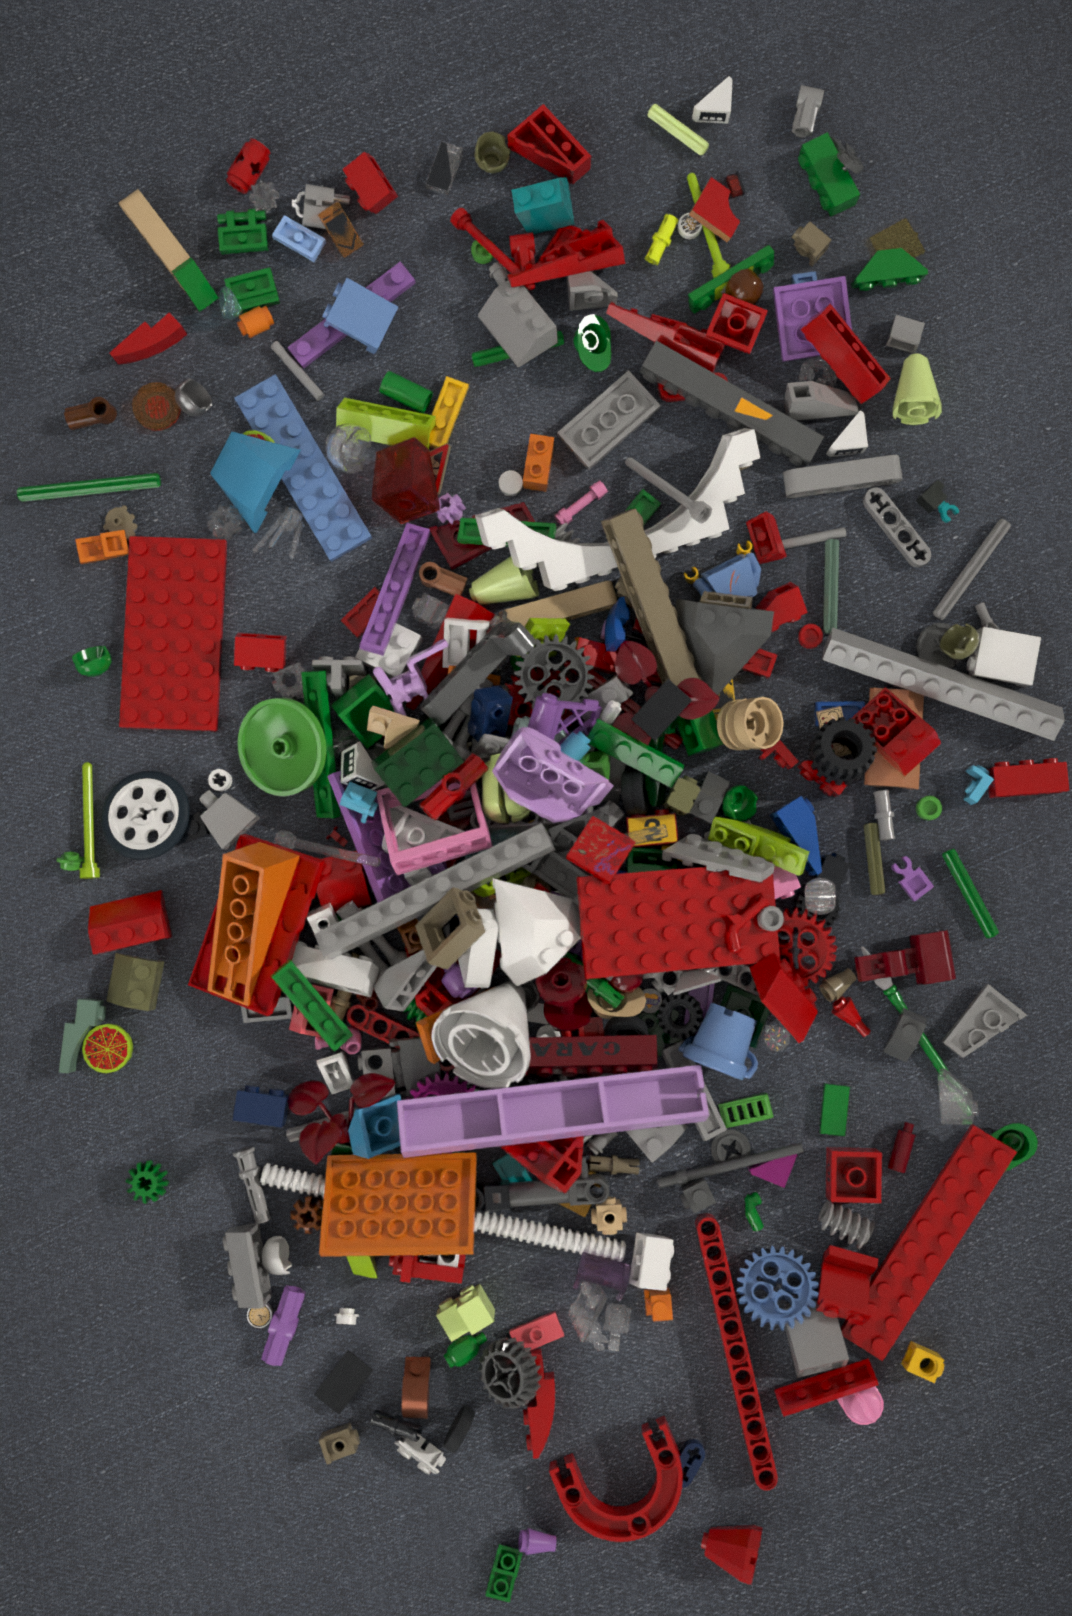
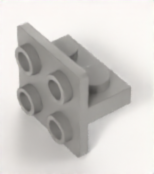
M319 657L318 660H312V666L315 671L326 672L327 687H330L331 694H334L336 699H339L347 692V678L349 676H366L367 674L362 661L356 657H344L343 660H333L332 657Z

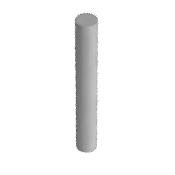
M278 341L274 342L271 345V349L317 401L323 398L324 393Z
M842 527L784 539L782 543L784 549L827 541L828 539L846 537V529Z

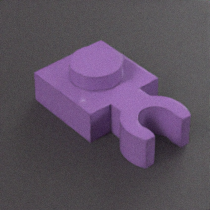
M903 856L901 858L905 863L903 869H900L896 863L892 864L891 867L895 873L903 876L898 883L910 899L916 901L934 886L920 867L913 870L911 868V860L907 856Z

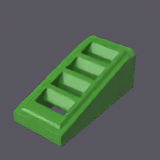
M766 1092L718 1104L720 1115L726 1128L774 1118ZM756 1101H761L763 1113H759ZM747 1103L752 1105L754 1113L752 1116L749 1115ZM738 1105L742 1107L744 1118L739 1117ZM729 1107L733 1111L735 1119L733 1121H730L727 1108Z

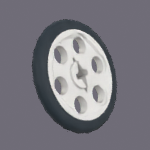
M141 771L121 780L110 791L102 809L101 824L108 844L117 853L134 860L153 859L171 850L182 838L189 821L190 807L183 787L171 776L157 771ZM137 788H142V797L134 800L132 797L133 791ZM160 790H165V799L157 802L155 800L156 793ZM122 807H127V816L123 819H118V810ZM145 810L149 812V814H147L146 820L141 818L142 816H144L143 811ZM172 811L174 814L173 820L165 824L163 822L164 814ZM130 828H134L136 832L135 837L132 840L126 841L124 837L125 832ZM151 831H157L158 839L153 843H149L147 839L148 834Z

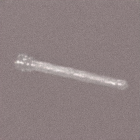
M280 830L275 837V844L289 849L297 848L373 867H378L381 864V860L378 857L297 839L289 831Z

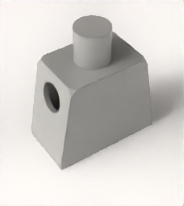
M208 790L199 799L207 808L200 816L219 846L225 850H228L239 839L240 835L244 834L260 819L257 814L227 793H224L218 799Z

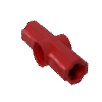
M472 753L454 772L444 776L442 783L419 804L420 807L431 819L436 821L455 801H459L465 796L466 791L488 770V766L480 757ZM450 784H460V788L458 790H448Z

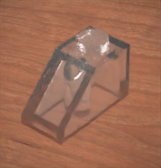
M940 1069L938 1087L941 1123L972 1125L974 1116H978V1101H973V1092L948 1070Z

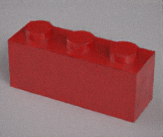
M1058 758L1043 759L1041 764H1034V760L1018 761L1019 765L1010 766L1008 761L994 763L995 767L987 769L990 772L989 776L994 779L988 787L989 798L1070 791L1067 762H1058Z

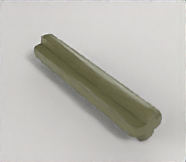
M867 823L864 824V835L871 894H884L885 885L878 824Z

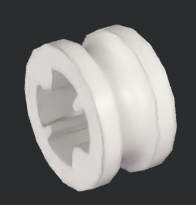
M216 769L210 773L208 782L211 788L222 792L230 788L232 777L227 771ZM218 774L226 777V782L223 781L225 784L222 787L214 782L215 779H218L216 778Z

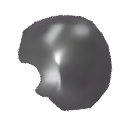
M189 378L177 386L175 400L180 409L186 414L201 416L212 406L210 395L197 381Z

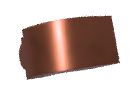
M405 1357L402 1385L403 1418H428L430 1357Z

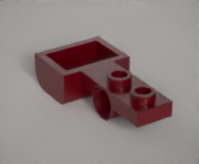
M948 930L910 935L911 948L854 957L858 982L904 976L910 973H915L917 984H932L956 979Z

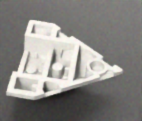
M492 878L493 888L496 891L495 913L498 924V943H501L502 953L500 964L502 970L512 982L519 986L546 974L581 938L579 907L573 903L571 898Z

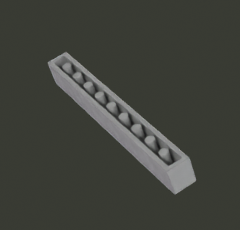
M833 627L823 648L822 660L1053 741L1065 721L1062 707Z
M540 823L315 933V938L323 956L333 959L429 912L452 887L471 892L491 882L492 878L497 879L556 849L546 828Z

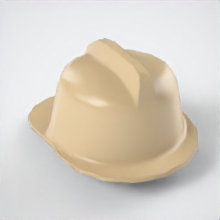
M640 987L636 988L633 993H621L625 997L616 1009L599 995L595 996L592 994L593 990L588 989V1002L595 1014L601 1018L633 1017L641 1013L645 1008L646 998Z

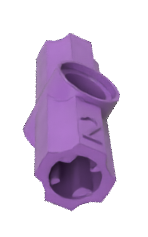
M288 1285L284 1287L278 1309L272 1317L268 1329L270 1334L261 1360L269 1365L282 1366L289 1342L295 1334L299 1322L298 1314L306 1291L299 1287Z

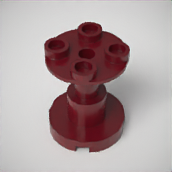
M561 958L546 974L536 978V986L540 997L546 1001L543 1007L546 1021L555 1031H573L590 1022L592 1006L588 1002V997L585 993L587 979L584 978V968L579 963L578 965L573 963L571 959Z

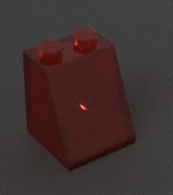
M415 437L376 452L371 500L400 524L440 510L429 449Z

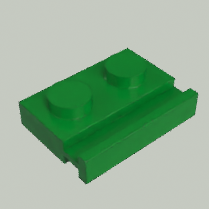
M270 267L224 279L234 315L246 313L258 306L262 308L264 306L269 307L280 304Z

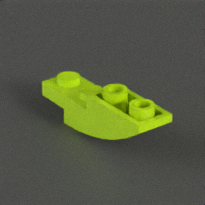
M720 817L713 819L708 840L719 842L722 846L731 849L741 850L743 853L753 857H761L765 861L772 862L775 866L797 876L803 874L809 851L790 843L791 838L741 821Z

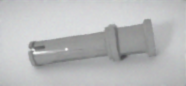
M250 1146L233 1152V1156L238 1161L240 1168L239 1177L244 1179L255 1224H261L271 1220L259 1180L258 1174H260L261 1170L260 1166H257L253 1154L255 1148Z

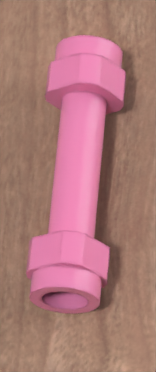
M599 480L590 486L588 493L567 509L562 508L554 515V518L559 525L566 522L569 524L576 513L594 499H601L608 492L607 488Z

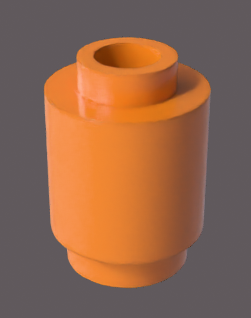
M258 306L240 315V321L237 322L242 335H248L249 338L270 329V326L274 324L273 318L266 306L262 308Z

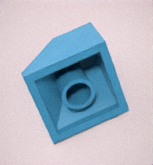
M400 1094L382 1099L370 1107L355 1110L348 1130L353 1155L369 1159L401 1146L397 1101H401Z

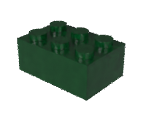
M431 717L371 762L374 770L403 807H406L443 779L445 775L451 773L464 763L459 753Z

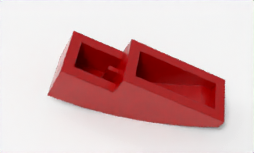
M169 312L152 328L146 322H143L109 354L118 365L133 363L163 352L179 342L187 333Z

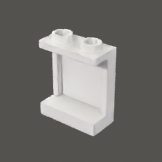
M987 627L978 629V647L967 661L969 675L1015 683L1019 687L1026 688L1032 686L1041 637Z

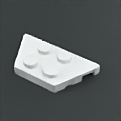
M403 806L390 808L399 851L465 832L438 820L434 821L428 816ZM384 835L382 848L384 852L389 853Z

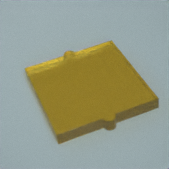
M906 218L873 235L869 239L876 252L879 250L902 248L913 258L925 253V249L917 237L918 233L914 232Z

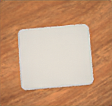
M538 1003L533 1010L527 1013V1020L548 1024L543 1012L544 1004Z

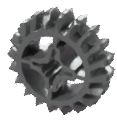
M507 1337L501 1338L498 1341L495 1340L482 1351L483 1355L478 1359L482 1364L477 1369L482 1373L478 1380L484 1382L483 1390H488V1398H495V1405L502 1404L503 1408L511 1407V1409L524 1406L537 1395L536 1391L541 1387L538 1381H540L542 1376L537 1373L541 1366L536 1365L535 1359L537 1356L530 1354L531 1348H524V1341L517 1342L516 1338L508 1339Z

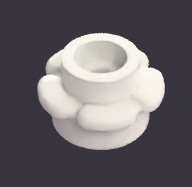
M340 1308L339 1313L334 1314V1316H337L336 1324L356 1325V1317H359L358 1314H354V1309Z

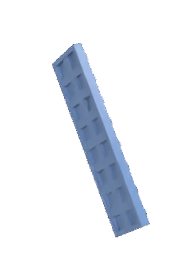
M276 374L236 396L234 399L253 430L265 433L275 443L301 450L291 470L284 472L282 480L329 560L332 562L372 539V536Z

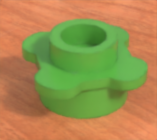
M64 852L56 861L60 862L61 869L76 871L80 870L84 857H80L76 852Z

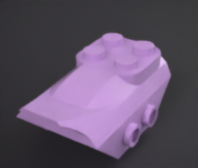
M529 727L519 728L502 750L492 770L511 800L553 823L568 821L581 816L588 807L599 805L614 786L607 778L561 752V747L556 741Z

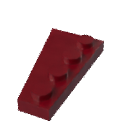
M524 502L500 508L518 521L535 522ZM455 520L452 525L448 522V525L429 527L431 535L451 570L492 549V547L486 545L458 543L457 537L460 525L458 520Z

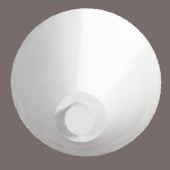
M511 981L503 983L450 1006L440 1014L432 1029V1042L439 1058L442 1061L446 1058L455 1067L453 1073L469 1083L490 1089L508 1088L511 1082H519L523 1078L530 1064V1044L526 996L521 985L516 986Z

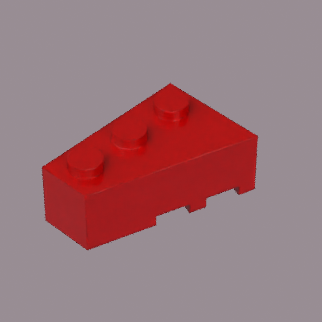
M544 104L508 134V149L560 178L567 177L568 182L574 184L590 170L591 155Z

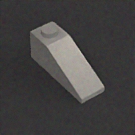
M424 950L386 969L373 988L384 1008L404 1012L437 966L428 964Z

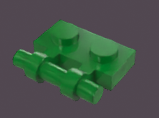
M254 208L248 209V212L235 213L234 210L226 211L225 214H217L218 224H227V227H218L219 251L221 254L268 251L267 227L265 224H257V221L266 220L265 210L256 211ZM248 222V225L236 226V223Z

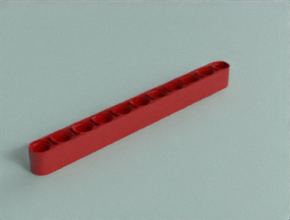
M703 1213L696 1218L695 1228L749 1462L757 1486L762 1490H771L776 1486L778 1476L720 1226L712 1214ZM705 1221L713 1222V1228L709 1232L701 1230V1225ZM710 1246H718L719 1252L715 1256H708L707 1249ZM716 1271H724L725 1276L722 1280L715 1281L712 1279ZM721 1296H730V1302L727 1305L718 1304ZM729 1320L736 1321V1326L732 1330L724 1328L725 1323ZM734 1345L742 1347L741 1352L737 1355L730 1353V1349ZM740 1370L748 1372L744 1379H737L735 1377L736 1373ZM746 1395L753 1396V1400L749 1404L741 1402L742 1398ZM757 1420L759 1425L756 1428L750 1429L747 1427L750 1421ZM762 1445L765 1447L762 1453H753L756 1446ZM768 1470L771 1472L769 1477L765 1479L759 1478L762 1471Z

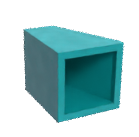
M567 177L512 190L515 214L527 233L533 232L534 235L574 225Z

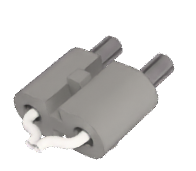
M306 184L305 191L300 192L297 199L292 200V207H295L297 215L303 218L302 226L329 230L326 223L335 218L332 216L333 202L349 205L350 196L334 194V188ZM305 195L303 214H301L298 205L295 203H298L301 196Z

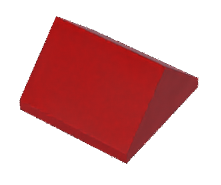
M723 293L705 337L750 354L768 310Z

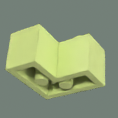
M473 1284L469 1285L460 1292L461 1296L454 1300L450 1297L439 1304L436 1317L451 1342L469 1331L473 1335L494 1322L495 1308L480 1284L475 1287Z

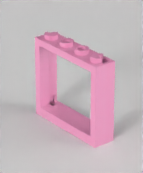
M443 779L414 801L427 798L442 783ZM476 782L470 787V792L479 828L399 851L390 808L402 804L389 788L376 791L390 862L396 875L493 847ZM452 783L449 785L448 790L460 788V784Z

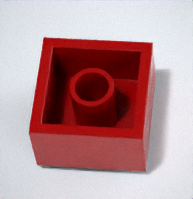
M826 1147V1198L831 1202L881 1203L882 1152L876 1148Z

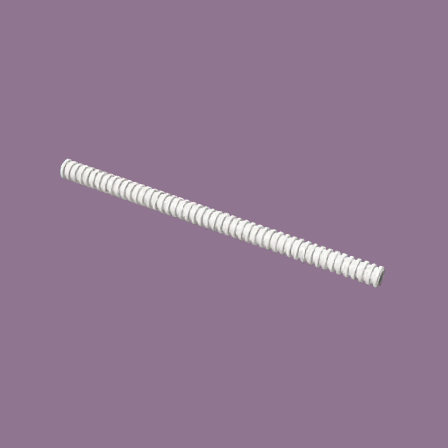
M270 1163L264 1166L261 1175V1184L263 1186L269 1184V1187H273L275 1185L277 1189L284 1187L286 1191L288 1189H292V1192L298 1190L300 1194L307 1192V1195L310 1196L312 1193L315 1197L321 1195L324 1199L325 1178H323V1175L320 1174L319 1177L315 1173L309 1175L307 1171L301 1173L298 1169L295 1172L293 1168L286 1170L284 1166L278 1168V1165L272 1167ZM481 1209L475 1212L474 1232L481 1230V1233L484 1234L486 1231L489 1232V1235L495 1233L497 1237L504 1235V1238L509 1236L511 1240L518 1238L520 1242L522 1240H526V1243L532 1241L534 1245L541 1243L543 1247L545 1245H549V1248L555 1246L557 1250L564 1248L566 1252L569 1249L572 1250V1253L578 1251L580 1255L587 1253L589 1257L592 1254L595 1258L601 1256L603 1260L610 1258L612 1262L615 1259L617 1263H621L624 1259L626 1249L624 1240L617 1242V1239L612 1241L609 1237L602 1239L601 1235L595 1237V1234H591L589 1236L587 1232L579 1234L578 1230L576 1232H572V1229L566 1231L564 1227L557 1229L555 1225L552 1228L549 1227V1224L543 1226L541 1222L534 1224L532 1220L529 1223L526 1222V1219L520 1221L518 1217L511 1219L509 1215L506 1218L504 1214L497 1216L495 1212L493 1214H489V1211L483 1213Z

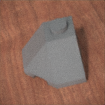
M593 272L567 276L570 311L608 307L611 302L617 305V292Z

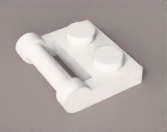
M456 618L444 619V639L449 646L443 649V668H449V665L457 666L469 653L470 629L477 630V645L486 635V630H489V621Z

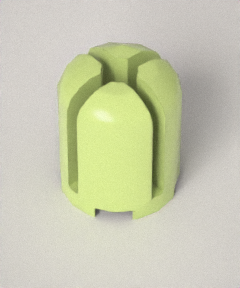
M500 754L491 755L490 761L485 763L488 766V770L482 775L483 812L488 819L497 823H509V815L512 816L513 823L521 821L529 816L531 810L518 805L508 797L492 772Z

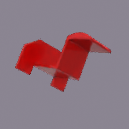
M336 826L326 839L332 837L344 847L348 841L336 832L338 830Z

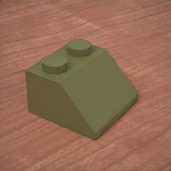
M116 953L106 1001L127 1008L144 1011L155 1010L165 961Z

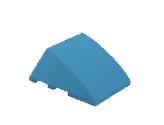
M231 432L210 474L253 532L257 533L268 513L265 511L269 500L284 472L291 470L301 450Z

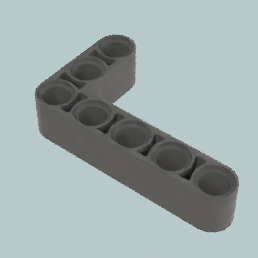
M499 622L423 701L420 709L429 718L431 717L437 726L441 725L507 655L522 656L533 648L537 640L520 622Z

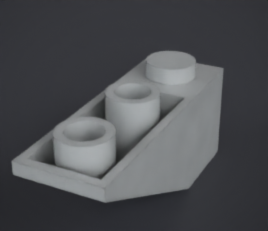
M813 381L787 383L783 403L786 415L794 420L857 415L859 412L856 399L850 392Z

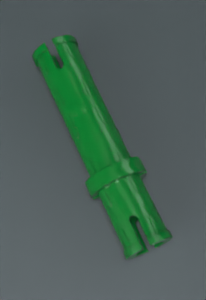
M569 952L562 957L571 959L573 963L577 965L579 963L584 968L583 963ZM587 979V986L593 990L592 994L595 996L599 995L614 1009L624 999L625 996L611 987L607 979Z

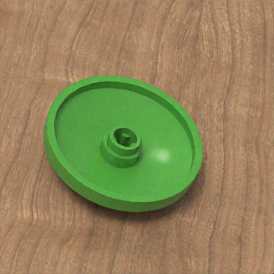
M273 698L258 703L244 717L238 733V753L244 771L257 787L272 795L289 796L307 790L319 778L326 761V740L318 719L306 706L289 698Z

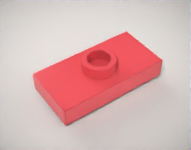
M555 1311L509 1330L511 1338H516L517 1342L524 1341V1348H531V1350L564 1337L563 1329Z

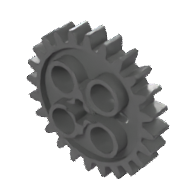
M546 635L543 638L542 644L536 639L535 648L528 651V654L520 656L524 661L515 663L521 670L513 673V675L520 677V680L516 681L514 685H522L518 695H527L523 702L526 703L531 700L533 702L532 710L537 696L547 693L549 686L558 688L559 697L557 700L581 703L580 696L588 698L584 690L592 689L593 687L587 683V680L594 678L593 675L588 674V670L594 667L585 663L589 660L590 656L582 657L581 654L584 648L576 650V641L568 645V638L566 636L559 642L558 636L554 635L553 640L550 642ZM551 651H556L560 654L561 661L559 664L555 665L549 661L548 655ZM566 660H570L571 663L557 675L558 681L554 679L541 691L537 690V687L551 675L549 670L553 672ZM532 668H539L542 671L543 677L540 681H534L530 677ZM571 669L577 673L575 683H570L565 679L567 670Z

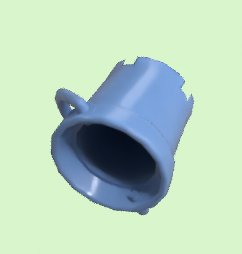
M711 1003L697 1034L685 1039L678 1049L683 1053L684 1058L739 1080H743L744 1077L750 1079L758 1066L756 1056L748 1050L757 1021L736 1011ZM746 1056L752 1063L748 1072H746L748 1068L744 1065Z

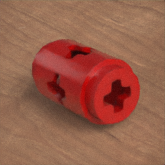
M253 138L249 142H245L227 172V183L240 193L247 194L248 190L251 191L270 160V150Z

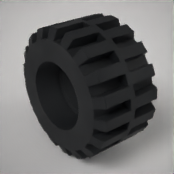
M839 717L837 721L835 719L829 720L827 724L825 723L820 728L809 746L810 754L808 755L809 761H813L811 764L812 769L818 770L817 776L820 778L824 776L826 778L825 782L835 781V785L840 786L842 782L845 785L851 784L852 781L856 782L865 774L874 762L877 747L873 746L876 743L875 738H870L872 732L869 729L865 730L863 723L859 722V724L854 723L855 719L849 718L848 721H845L844 717ZM840 743L848 747L852 752L853 760L839 758L833 752L831 744Z

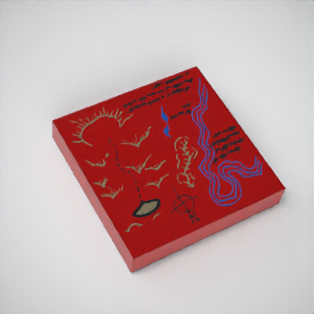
M592 816L567 854L566 859L610 885L636 841Z

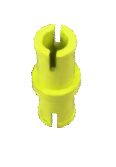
M664 215L658 232H655L652 237L653 242L645 256V260L653 265H659L665 248L669 247L671 243V235L679 222L673 215Z

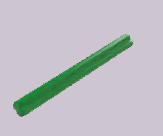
M152 473L19 487L17 489V497L20 501L24 502L157 488L161 486V479L159 474Z

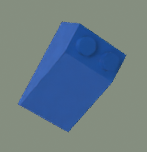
M800 796L769 816L781 834L791 838L790 843L809 851L804 869L809 876H814L822 872L816 820L812 813L814 807L807 798L803 799Z

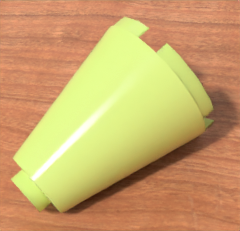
M912 354L903 363L892 409L893 418H900L903 424L928 423V418L935 416L936 419L942 413V404L929 361L921 354Z
M511 556L473 581L472 588H469L472 600L474 602L477 601L480 605L534 598L539 596L537 581L533 580V570H523L514 566Z

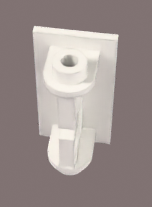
M417 1434L420 1437L418 1442L401 1436L404 1438L402 1442L400 1440L395 1441V1444L399 1446L397 1451L407 1459L413 1457L419 1462L417 1467L428 1475L431 1472L433 1474L440 1472L435 1467L437 1465L441 1467L445 1462L444 1453L431 1443H428L424 1450L421 1449L422 1444L426 1440L421 1435Z

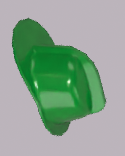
M588 315L579 323L578 330L575 332L573 339L574 346L579 353L582 363L589 370L602 372L607 369L611 361V333L607 322L602 317Z
M1012 1123L990 1134L1017 1152L1005 1171L1011 1170L1028 1160L1037 1150L1038 1140L1036 1134L1030 1127L1024 1124Z

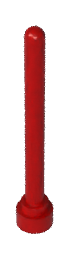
M458 208L452 214L450 222L458 230H466L511 274L514 275L522 272L513 261L472 223L471 215L464 208ZM535 283L526 284L523 286L528 290H533L535 288Z

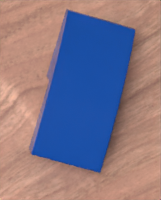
M620 597L608 613L605 624L606 651L615 652L625 640L623 625L629 619V608L626 606L625 597Z

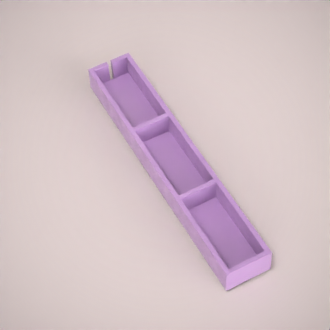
M701 1065L397 1101L401 1152L403 1158L704 1122L707 1120L709 1112L706 1093H702L704 1081Z

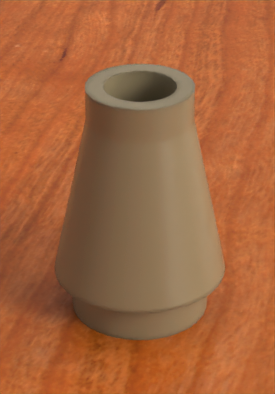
M847 968L843 972L822 980L819 989L822 995L829 1002H832L833 1000H838L857 978Z

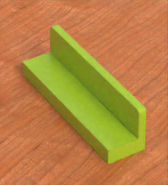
M344 398L336 408V433L338 435L425 453L429 450L430 432L435 426L436 416Z

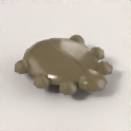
M123 505L122 507H115L108 512L103 529L109 530V532L124 530L125 536L129 540V536L136 535L133 530H136L138 526L132 522L135 516L129 514L127 506Z

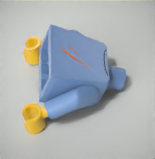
M746 541V548L748 550H743L740 544H738L736 549L737 556L702 573V578H699L697 568L691 567L696 575L690 578L684 572L686 582L693 584L701 596L704 591L747 597L755 596L757 594L756 588L760 581L761 567L754 553H751L752 543Z

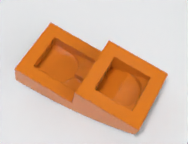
M124 530L75 539L80 564L129 554Z

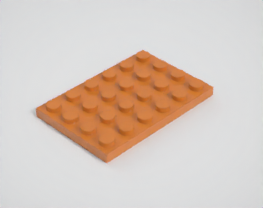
M442 1153L403 1158L402 1154H379L369 1159L356 1155H327L319 1247L320 1256L474 1254L476 1153Z

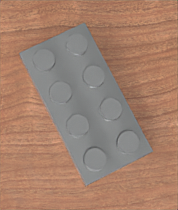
M628 370L558 431L557 436L581 463L590 470L659 410L661 405Z

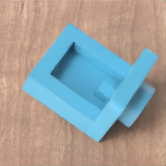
M349 782L341 798L340 805L363 814L361 822L365 824L368 817H373L377 810L378 803L375 802L377 792Z

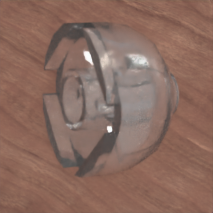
M352 423L338 425L326 438L327 458L334 467L347 473H357L364 466L369 456L364 454L367 447L371 448V435L368 429Z

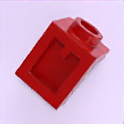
M780 739L773 747L760 749L763 752L759 756L761 761L773 752L776 755L773 758L781 768L786 767L789 770L799 762Z

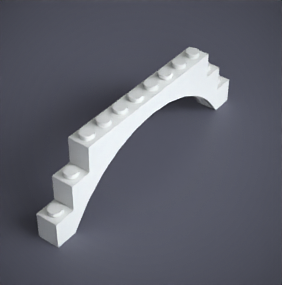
M743 428L722 435L709 469L695 490L689 495V498L693 501H704L712 507L711 516L706 522L698 523L691 517L689 509L681 504L653 527L644 530L652 543L651 550L654 558H656L657 553L663 551L664 553H672L678 550V546L684 544L686 546L696 545L700 543L702 538H716L722 535L721 532L729 530L724 503L734 502L737 500V496L745 494L739 468L750 466L753 464V460L760 458L754 429ZM500 508L475 515L483 545L492 547V549H498L506 546V542H508L514 566L523 570H529L537 567L538 563L544 586L553 589V591L565 589L568 583L574 581L576 583L586 582L590 580L589 576L598 574V576L607 575L612 572L613 568L618 567L609 542L576 544L551 539L531 530Z

